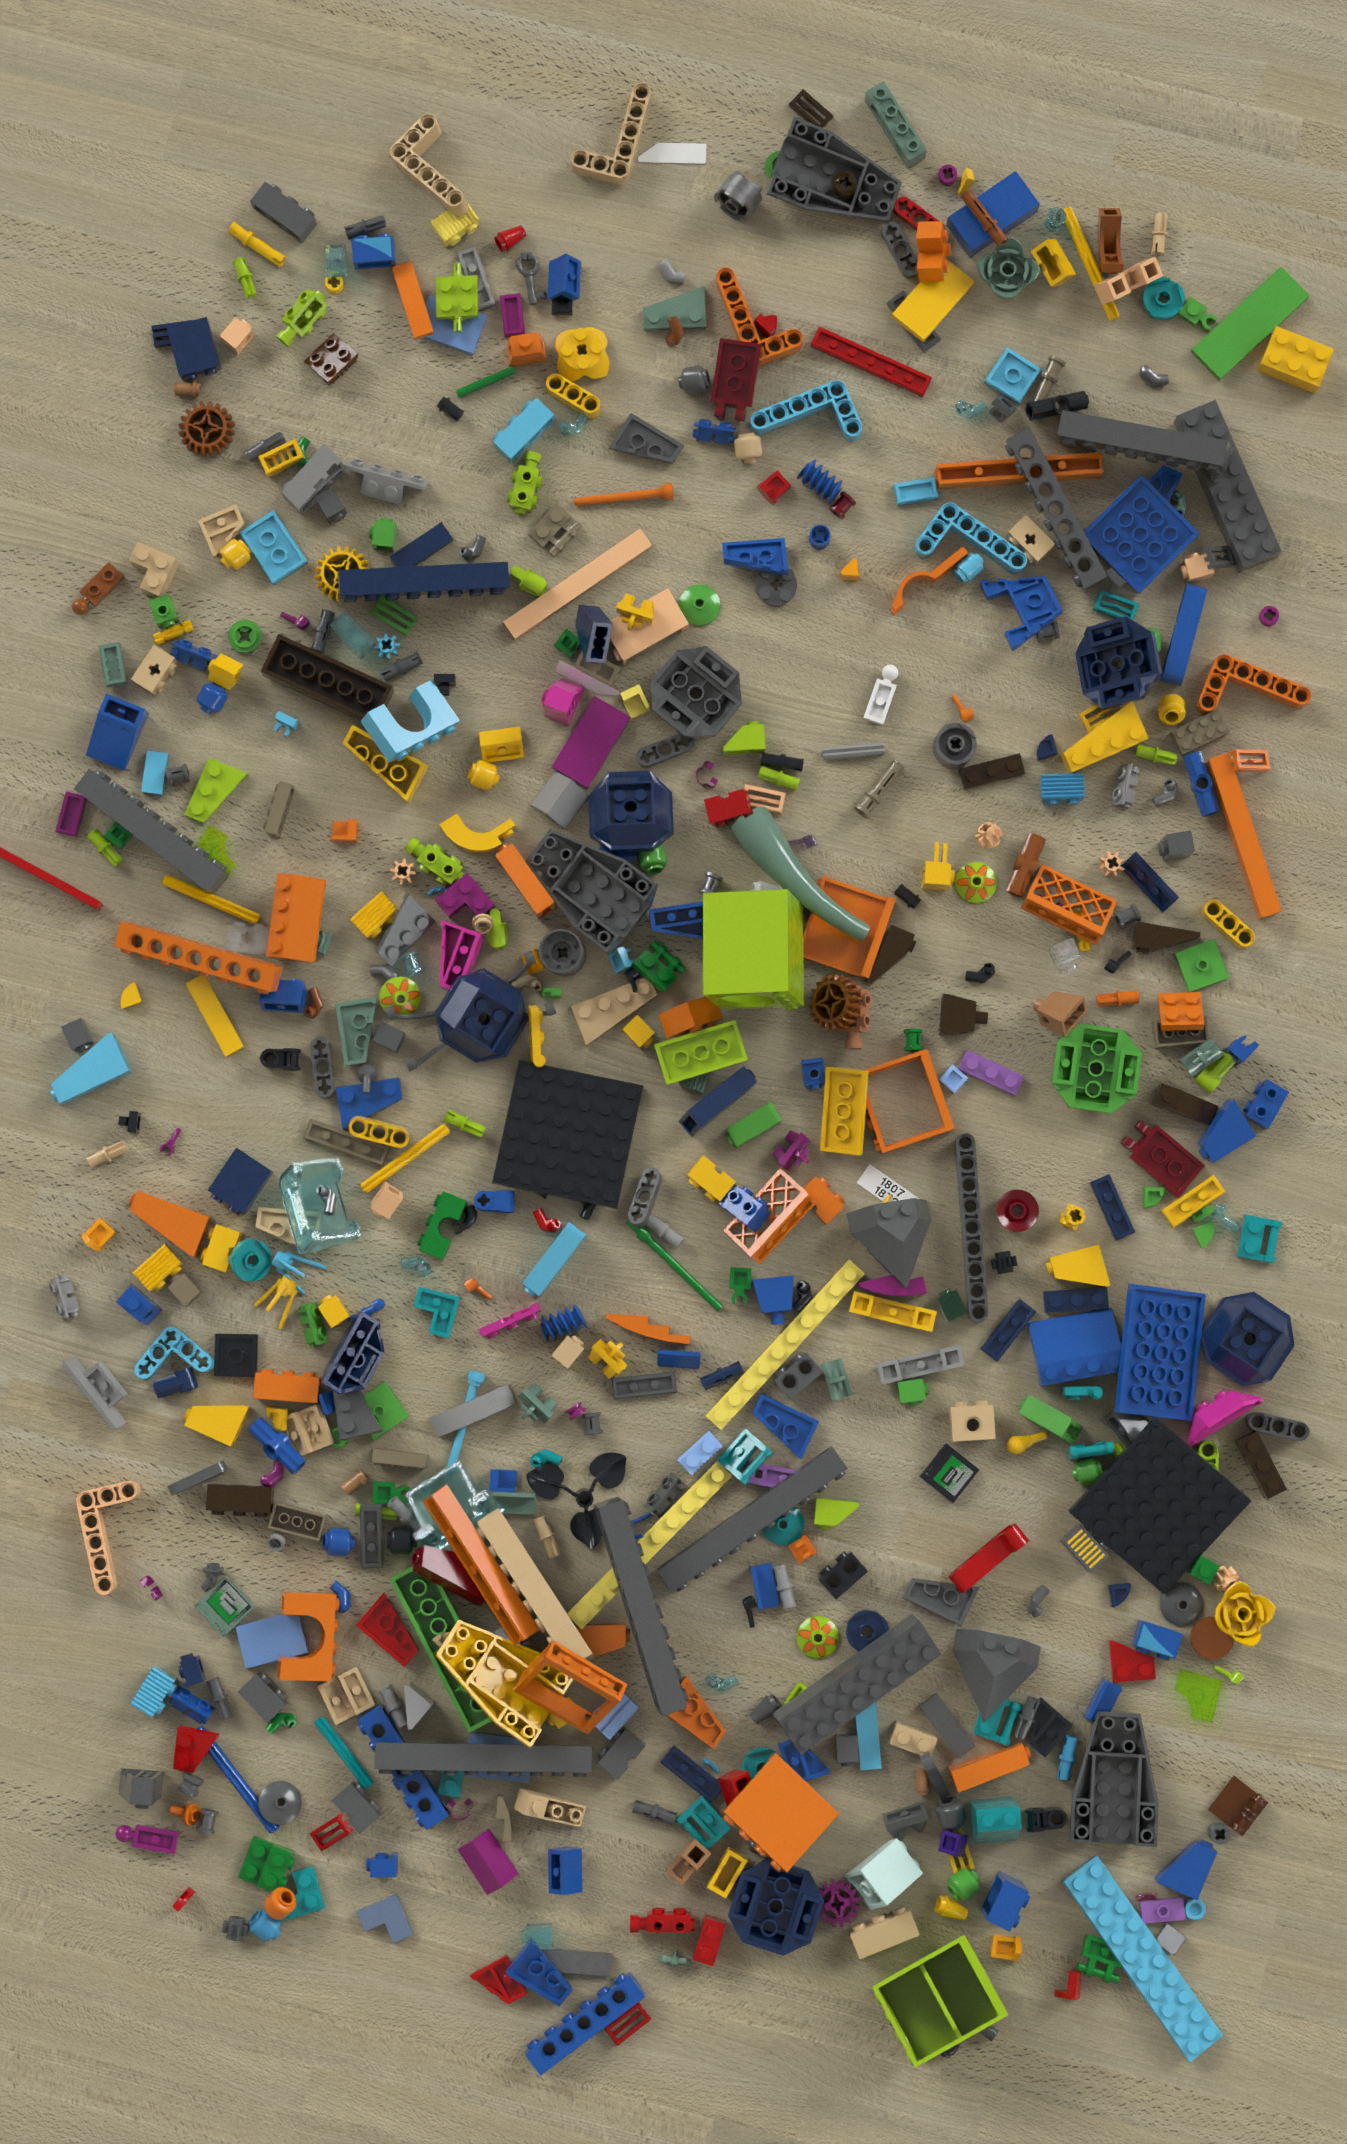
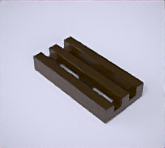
M804 89L789 103V107L805 121L821 128L826 127L828 122L834 117ZM801 97L805 98L811 105H813V106H814L819 112H821L826 118L823 119L818 113H816L810 106H808V105H807L803 100H801L800 98H801ZM796 103H798V104H799L801 107H803L809 114H811L816 120H818V121L820 122V124L817 123L811 116H809V115H808L803 109H801Z

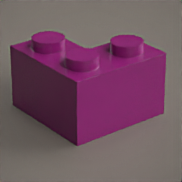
M468 873L435 899L436 903L450 919L465 906L475 916L478 914H489L492 909L496 908L495 904Z

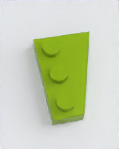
M209 758L184 815L205 824L219 809L225 799L236 790L241 781L248 776V773Z

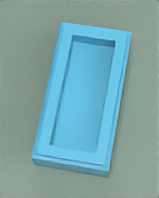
M935 477L894 484L897 506L938 499Z
M147 751L142 793L163 795L168 753Z

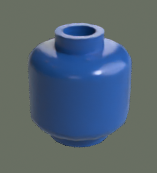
M214 682L204 684L197 697V702L201 705L200 709L208 714L220 712L228 698L225 692L226 689Z
M330 1528L323 1535V1550L329 1556H347L350 1549H354L355 1537L351 1536L350 1531L346 1528Z

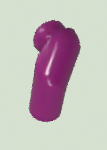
M277 1459L274 1460L273 1471L261 1477L260 1481L263 1486L274 1487L283 1479L284 1466Z

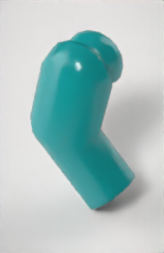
M543 1449L532 1455L530 1463L535 1468L548 1462L559 1466L563 1456Z

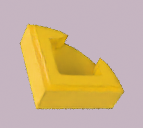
M965 168L958 189V195L960 196L969 190L975 181L973 171L969 168Z
M136 982L131 983L123 991L121 996L122 1009L143 1003Z
M272 1405L266 1406L267 1416L275 1424L274 1427L280 1431L287 1430L288 1409Z

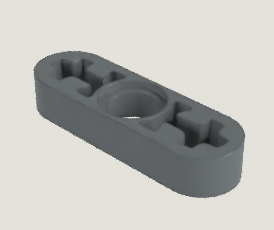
M895 222L886 223L882 228V238L902 275L908 279L917 277L918 259L900 226ZM889 228H890L892 231L896 230L894 236H895V238H896L897 241H895L894 243H893L894 239H893L892 235H891V234L887 235V232H888V229H889ZM902 245L907 249V252L904 255H898L895 252V248ZM907 258L910 266H915L914 272H911V270L906 271L907 263L905 260Z
M680 733L645 746L638 750L636 755L637 762L642 767H650L687 753L694 747V738H685L686 740L690 739L688 747L684 745L677 746L679 750L675 752V746L671 741L675 740L676 744L681 743V738L684 736ZM663 744H668L671 747L672 751L669 755H662L659 748ZM656 748V754L659 759H655V755L649 758V762L640 759L643 757L642 753L646 752L647 755L654 753L652 749Z
M316 1037L310 1044L315 1091L322 1098H330L335 1092L330 1043L323 1037ZM321 1041L322 1044L326 1045V1048L322 1049L323 1056L328 1055V1058H318L315 1060V1056H320L319 1050L315 1049V1046ZM320 1062H326L329 1066L328 1071L324 1074L317 1071V1065ZM330 1075V1079H326V1084L331 1086V1089L327 1091V1094H324L323 1091L319 1090L320 1087H323V1080L318 1081V1077L324 1078Z
M649 1167L643 1171L628 1212L629 1221L638 1228L648 1223L662 1183V1175L654 1167ZM654 1174L656 1179H652L650 1183L648 1176L652 1177ZM643 1193H650L651 1197L647 1202L640 1201V1196ZM639 1213H641L643 1217L638 1218V1220L636 1221L634 1216H638Z
M223 1460L167 1487L171 1496L227 1471L228 1468Z
M927 1752L919 1756L940 1799L949 1796L950 1793L930 1753Z

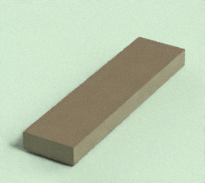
M313 1119L309 1120L303 1139L382 1167L390 1149V1146L355 1137L350 1132Z

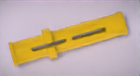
M236 222L230 225L227 233L240 240L243 246H249L279 268L285 262L283 260H286L285 255L256 237L254 232L247 231Z

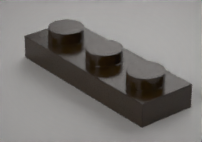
M1018 753L959 769L963 788L967 790L1025 775V769L1021 755Z

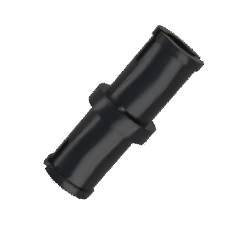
M762 752L760 765L776 767L782 771L783 769L802 772L804 759L787 757L786 754L782 753L781 755H774Z

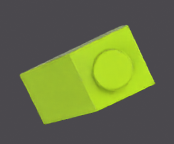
M759 721L747 722V725H743L723 747V755L765 752L764 724H759Z
M816 1498L813 1523L818 1524V1529L830 1530L831 1526L838 1525L859 1507V1502Z

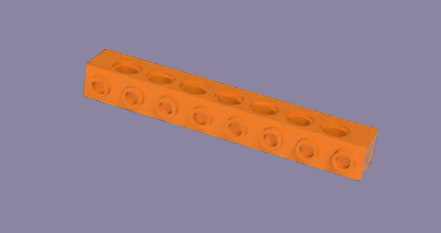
M128 921L120 922L114 944L115 947L121 948L120 952L131 955L133 952L139 953L140 958L147 960L156 958L163 965L171 966L173 963L179 965L178 969L191 972V969L197 970L198 975L205 977L214 975L221 982L230 983V980L238 982L237 986L249 989L252 986L257 988V992L263 994L277 991L283 966ZM139 936L142 938L143 941L141 947H139L137 944V938ZM158 942H160L162 945V950L160 953L156 949V944ZM177 948L181 950L180 958L175 954ZM197 953L201 956V961L199 964L195 961V955ZM216 959L221 963L219 969H216L214 966ZM236 964L240 967L239 975L234 973V966ZM255 970H257L260 974V978L258 981H256L253 977V973Z

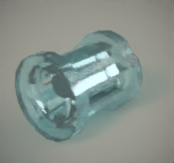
M1059 207L1052 208L1048 212L1045 221L1047 229L1051 232L1060 231L1066 219L1065 211Z
M418 951L409 952L400 957L405 963L407 977L415 976L425 971L424 967L420 965Z

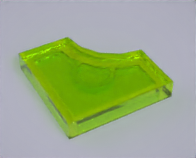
M208 825L197 846L210 854V860L214 858L227 867L225 872L231 874L236 863L229 858L226 852L225 843L228 835Z
M1180 1669L1175 1690L1182 1693L1188 1699L1191 1707L1190 1716L1213 1722L1223 1680Z

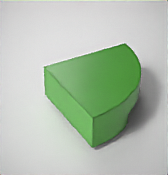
M542 988L541 997L560 999L562 997V989Z
M1143 1187V1209L1156 1205L1163 1197L1165 1187Z
M1206 1205L1190 1218L1195 1224L1215 1210L1211 1205Z
M1212 1220L1192 1229L1200 1248L1207 1246L1213 1237L1214 1225Z

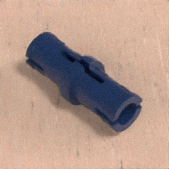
M737 1361L722 1369L721 1367L717 1368V1371L701 1377L700 1380L704 1389L707 1390L717 1384L727 1383V1380L744 1374L740 1362Z

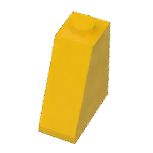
M1099 1244L1048 1258L1046 1269L1048 1275H1052L1053 1279L1100 1287L1110 1286Z
M248 1405L193 1406L192 1409L188 1408L183 1420L186 1421L184 1426L228 1446H234L251 1407Z

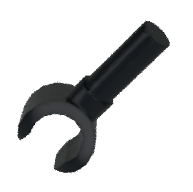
M1128 950L1117 962L1110 959L1104 969L1110 973H1115L1122 962L1131 956L1132 953Z
M631 967L624 973L631 983L632 991L637 992L635 979L639 978L640 975L636 969Z
M749 1596L744 1598L742 1603L748 1616L749 1626L752 1628L755 1627L751 1609L756 1607L753 1597Z

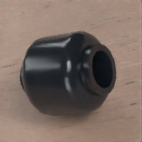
M393 1527L390 1532H387V1549H390L392 1554L408 1555L412 1553L413 1547H417V1534H413L412 1528Z

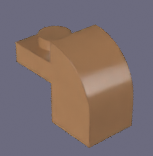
M693 1838L680 1851V1854L665 1871L683 1885L692 1873L698 1870L708 1859L711 1852Z

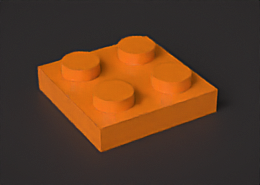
M1201 992L1158 993L1161 1031L1204 1030Z

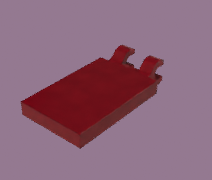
M720 338L711 394V402H716L714 417L724 419L726 407L736 408L735 420L745 422L746 407L752 408L762 344Z
M1139 1120L1134 1128L1143 1134L1141 1138L1135 1143L1130 1137H1125L1121 1144L1132 1152L1129 1158L1176 1198H1179L1205 1165L1158 1125L1150 1128L1144 1121Z

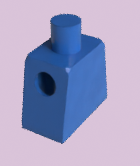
M793 1275L753 1279L761 1313L770 1312L771 1325L784 1324L783 1311L792 1310Z
M132 1283L117 1299V1303L137 1321L147 1326L162 1310Z

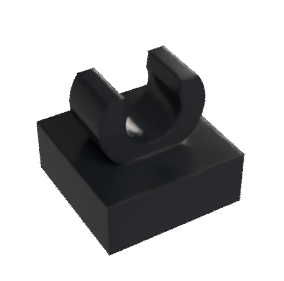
M434 674V684L440 686V693L443 696H450V686H456L455 674Z
M130 1111L129 1117L119 1116L118 1125L128 1126L127 1132L139 1134L141 1113Z

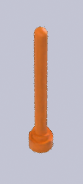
M666 483L664 486H660L659 489L577 497L574 499V504L582 506L654 497L674 500L672 483Z

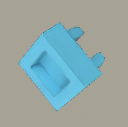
M280 711L277 712L275 720L278 723L275 724L274 731L278 732L279 728L285 727L284 736L288 737L291 729L297 730L299 722L297 719Z
M623 946L608 954L615 974L623 972L632 966V963L635 961V959L629 960L627 955L631 952L630 948L625 949Z

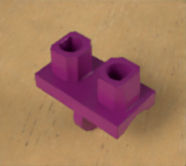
M791 1130L785 1137V1140L791 1144L786 1151L779 1146L773 1152V1156L778 1160L781 1167L788 1171L793 1164L798 1167L802 1161L806 1164L810 1162L806 1158L810 1150L806 1147L811 1141L803 1133L798 1134Z

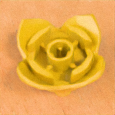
M588 327L569 329L559 334L555 342V348L559 354L557 361L559 375L569 381L579 380L584 375L591 379L606 377L609 372L610 362L606 353L607 338L604 332ZM579 349H586L585 355L583 353L578 355Z
M1237 1581L1227 1588L1222 1600L1218 1603L1215 1610V1621L1219 1629L1223 1633L1230 1635L1236 1642L1248 1647H1254L1261 1639V1627L1267 1625L1272 1620L1276 1607L1268 1598L1253 1595L1248 1584ZM1238 1612H1242L1243 1617L1239 1618Z

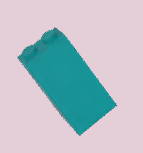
M1012 1796L969 1800L973 1844L1017 1840L1022 1829L1020 1806Z

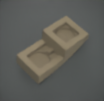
M498 1794L496 1819H504L503 1841L511 1842L513 1830L510 1810L503 1794Z

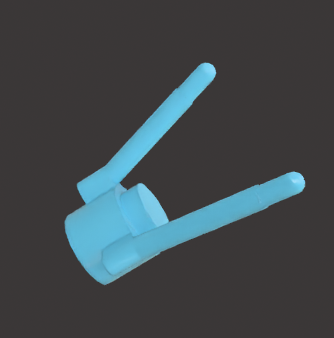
M281 1250L276 1254L271 1265L276 1267L275 1271L282 1276H287L291 1280L293 1279L286 1273L289 1270L301 1277H305L304 1273L292 1266L294 1261L291 1259L324 1270L327 1269L325 1265L294 1255L289 1251L284 1253ZM297 1285L295 1289L302 1295H305V1291Z

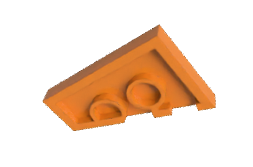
M685 1676L680 1686L683 1689L685 1688L688 1695L687 1708L667 1716L710 1748L715 1749L726 1733V1730L692 1685L689 1678Z

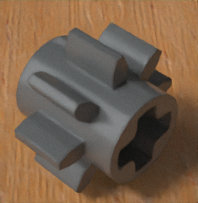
M229 1916V1921L225 1920L223 1922L222 1933H227L226 1939L242 1941L243 1936L247 1937L249 1924H245V1918Z

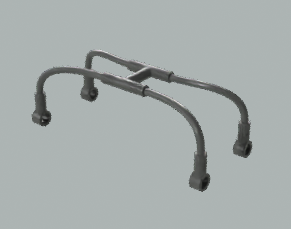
M532 951L524 953L527 963L506 980L507 983L511 984L525 973L532 964L536 963ZM552 1002L544 1005L546 1011H542L543 1016L557 1014ZM393 1005L385 1008L389 1020L421 1019L435 1016V1011L419 1014H396ZM441 1043L416 1062L413 1057L405 1059L409 1072L417 1069L419 1065L448 1045Z

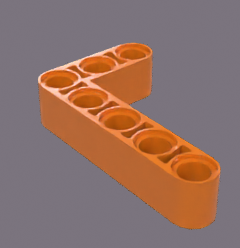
M728 267L718 270L716 286L737 340L762 344L759 366L801 350L803 334L798 329H790L760 340L733 270ZM727 276L731 280L728 283H723L720 278ZM730 295H735L738 300L731 302L727 298ZM743 314L746 318L738 321L735 319V316ZM750 333L753 337L750 340H746L742 335ZM794 337L797 338L799 342L797 344H791L788 340ZM771 345H777L780 349L776 352H773L769 349V347Z
M1221 654L1211 665L1197 699L1196 709L1203 715L1212 712L1219 702L1227 680L1297 709L1306 706L1311 700L1312 695L1311 691L1305 686L1230 655ZM1219 661H1223L1227 664L1226 670H1222L1218 667ZM1243 669L1247 674L1246 678L1239 677L1237 670ZM1257 677L1264 678L1266 685L1260 686L1257 683ZM1216 680L1219 683V689L1212 688L1210 681ZM1282 685L1285 688V694L1278 693L1276 686ZM1296 693L1303 694L1305 701L1299 702L1296 699ZM1208 699L1212 704L1211 708H1205L1202 705V700Z

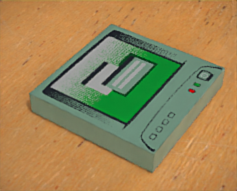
M227 1575L195 1605L223 1637L256 1607Z

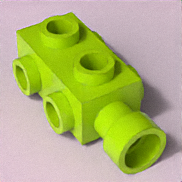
M306 289V291L302 292L297 302L286 311L282 319L286 328L280 330L276 338L283 345L289 347L296 335L303 337V335L310 334L313 330L312 324L317 319L323 318L326 314L325 309L328 306L324 302L326 297L318 290L314 292Z
M525 451L524 466L519 465L518 471L514 470L512 482L515 485L513 491L509 490L507 502L510 503V508L514 509L513 512L519 515H526V512L531 513L532 508L536 509L538 496H535L536 488H541L543 476H539L540 469H537V464L541 460V454L534 451ZM525 474L531 475V478L529 480L523 479V476ZM520 494L526 495L525 500H520L518 497Z
M413 837L404 849L410 855L414 854L418 857L416 861L420 864L418 867L426 874L430 872L437 876L435 880L445 887L447 884L452 886L464 876L462 873V862L453 855L449 858L443 854L445 850L437 844L432 846L428 843L425 847L420 844V840ZM433 854L435 856L434 861H428L427 856ZM445 867H452V872L446 873L444 871Z

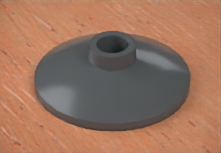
M1175 1583L1165 1595L1162 1593L1160 1609L1165 1619L1170 1623L1186 1626L1199 1618L1203 1609V1600L1199 1591L1192 1585ZM1181 1601L1186 1602V1607L1184 1609H1181L1179 1607V1603Z
M275 1781L268 1784L262 1790L258 1800L259 1811L263 1818L275 1825H284L294 1820L299 1814L302 1804L297 1788L286 1781ZM279 1798L285 1801L282 1807L277 1804Z

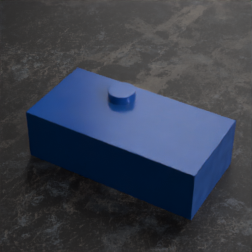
M1016 171L977 197L991 217L999 222L998 226L1004 234L1037 213L1040 205ZM967 205L948 217L946 226L969 258L994 242L990 235L983 231L984 227Z

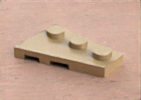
M258 1207L255 1226L257 1230L317 1256L322 1213Z

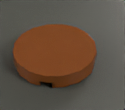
M1208 1616L1199 1620L1191 1630V1645L1195 1652L1205 1659L1216 1660L1223 1658L1233 1646L1234 1639L1219 1629L1215 1617Z

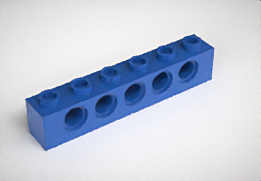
M382 1703L358 1719L360 1723L357 1725L362 1734H367L371 1742H369V1745L373 1752H375V1742L406 1743ZM377 1725L383 1726L385 1735L377 1736L374 1733V1727ZM392 1770L394 1777L392 1782L398 1791L400 1789L405 1795L403 1800L409 1809L413 1808L416 1812L415 1819L421 1828L424 1826L428 1830L449 1816L448 1809L427 1775L422 1774V1770H413V1774H400L398 1770ZM408 1782H418L419 1790L411 1791L408 1788ZM427 1799L431 1803V1808L423 1810L419 1805L420 1800Z
M631 1972L627 1975L625 1973L620 1974L614 1979L615 1984L609 1988L605 1986L596 1993L597 1997L595 1999L584 2001L579 2006V2011L575 2014L572 2012L568 2013L561 2019L563 2023L557 2027L555 2025L551 2026L544 2032L545 2036L539 2041L536 2038L526 2046L528 2049L525 2055L540 2076L645 1998V1991ZM616 1991H622L625 1994V1998L618 2001L614 1999L613 1994ZM604 2004L608 2010L606 2013L600 2014L596 2011V2006ZM581 2017H587L590 2020V2024L582 2027L578 2020ZM569 2030L573 2037L565 2040L561 2037V2032ZM551 2043L555 2046V2051L547 2053L544 2051L543 2046Z

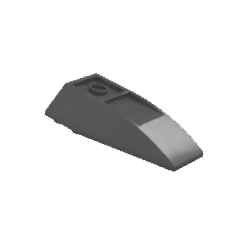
M794 117L773 168L767 195L804 210L888 222L902 182L833 132ZM840 172H849L857 180L856 192L849 198H839L832 191L831 182L833 177ZM846 182L841 183L844 189L848 187L845 185Z
M549 829L526 860L529 868L572 925L607 953L630 936L652 906L658 888L657 883L625 859L552 829Z
M1097 1711L1072 1795L1070 1842H1102L1157 1847L1159 1802L1141 1714Z

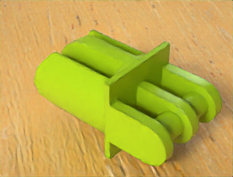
M518 566L511 568V577L519 583L520 590L523 589L538 597L546 593L547 583L545 578L533 572L530 567L527 571Z
M494 908L490 911L493 927L487 933V940L493 949L501 950L508 943V926L506 922L502 923L500 911Z

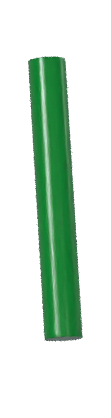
M510 366L456 390L459 398L509 377L515 374L516 371L513 366Z

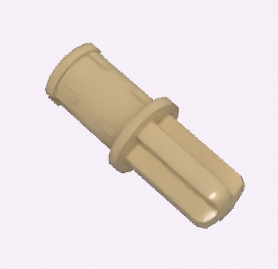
M1163 212L1156 213L1154 231L1151 232L1153 236L1151 254L1158 255V252L1160 255H1164L1165 237L1168 236L1166 232L1168 215Z
M122 1140L109 1147L103 1146V1149L86 1155L89 1166L93 1168L103 1162H111L112 1158L128 1152L129 1147Z
M546 1515L533 1520L540 1536L539 1541L542 1540L548 1557L552 1559L559 1556L560 1551L553 1536L555 1533H552Z

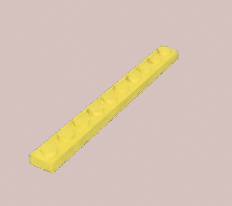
M849 1259L707 1413L706 1417L722 1430L865 1273Z
M718 1461L644 1534L643 1538L638 1540V1544H641L644 1556L641 1557L644 1564L732 1477ZM613 1568L567 1613L569 1618L581 1630L619 1592Z

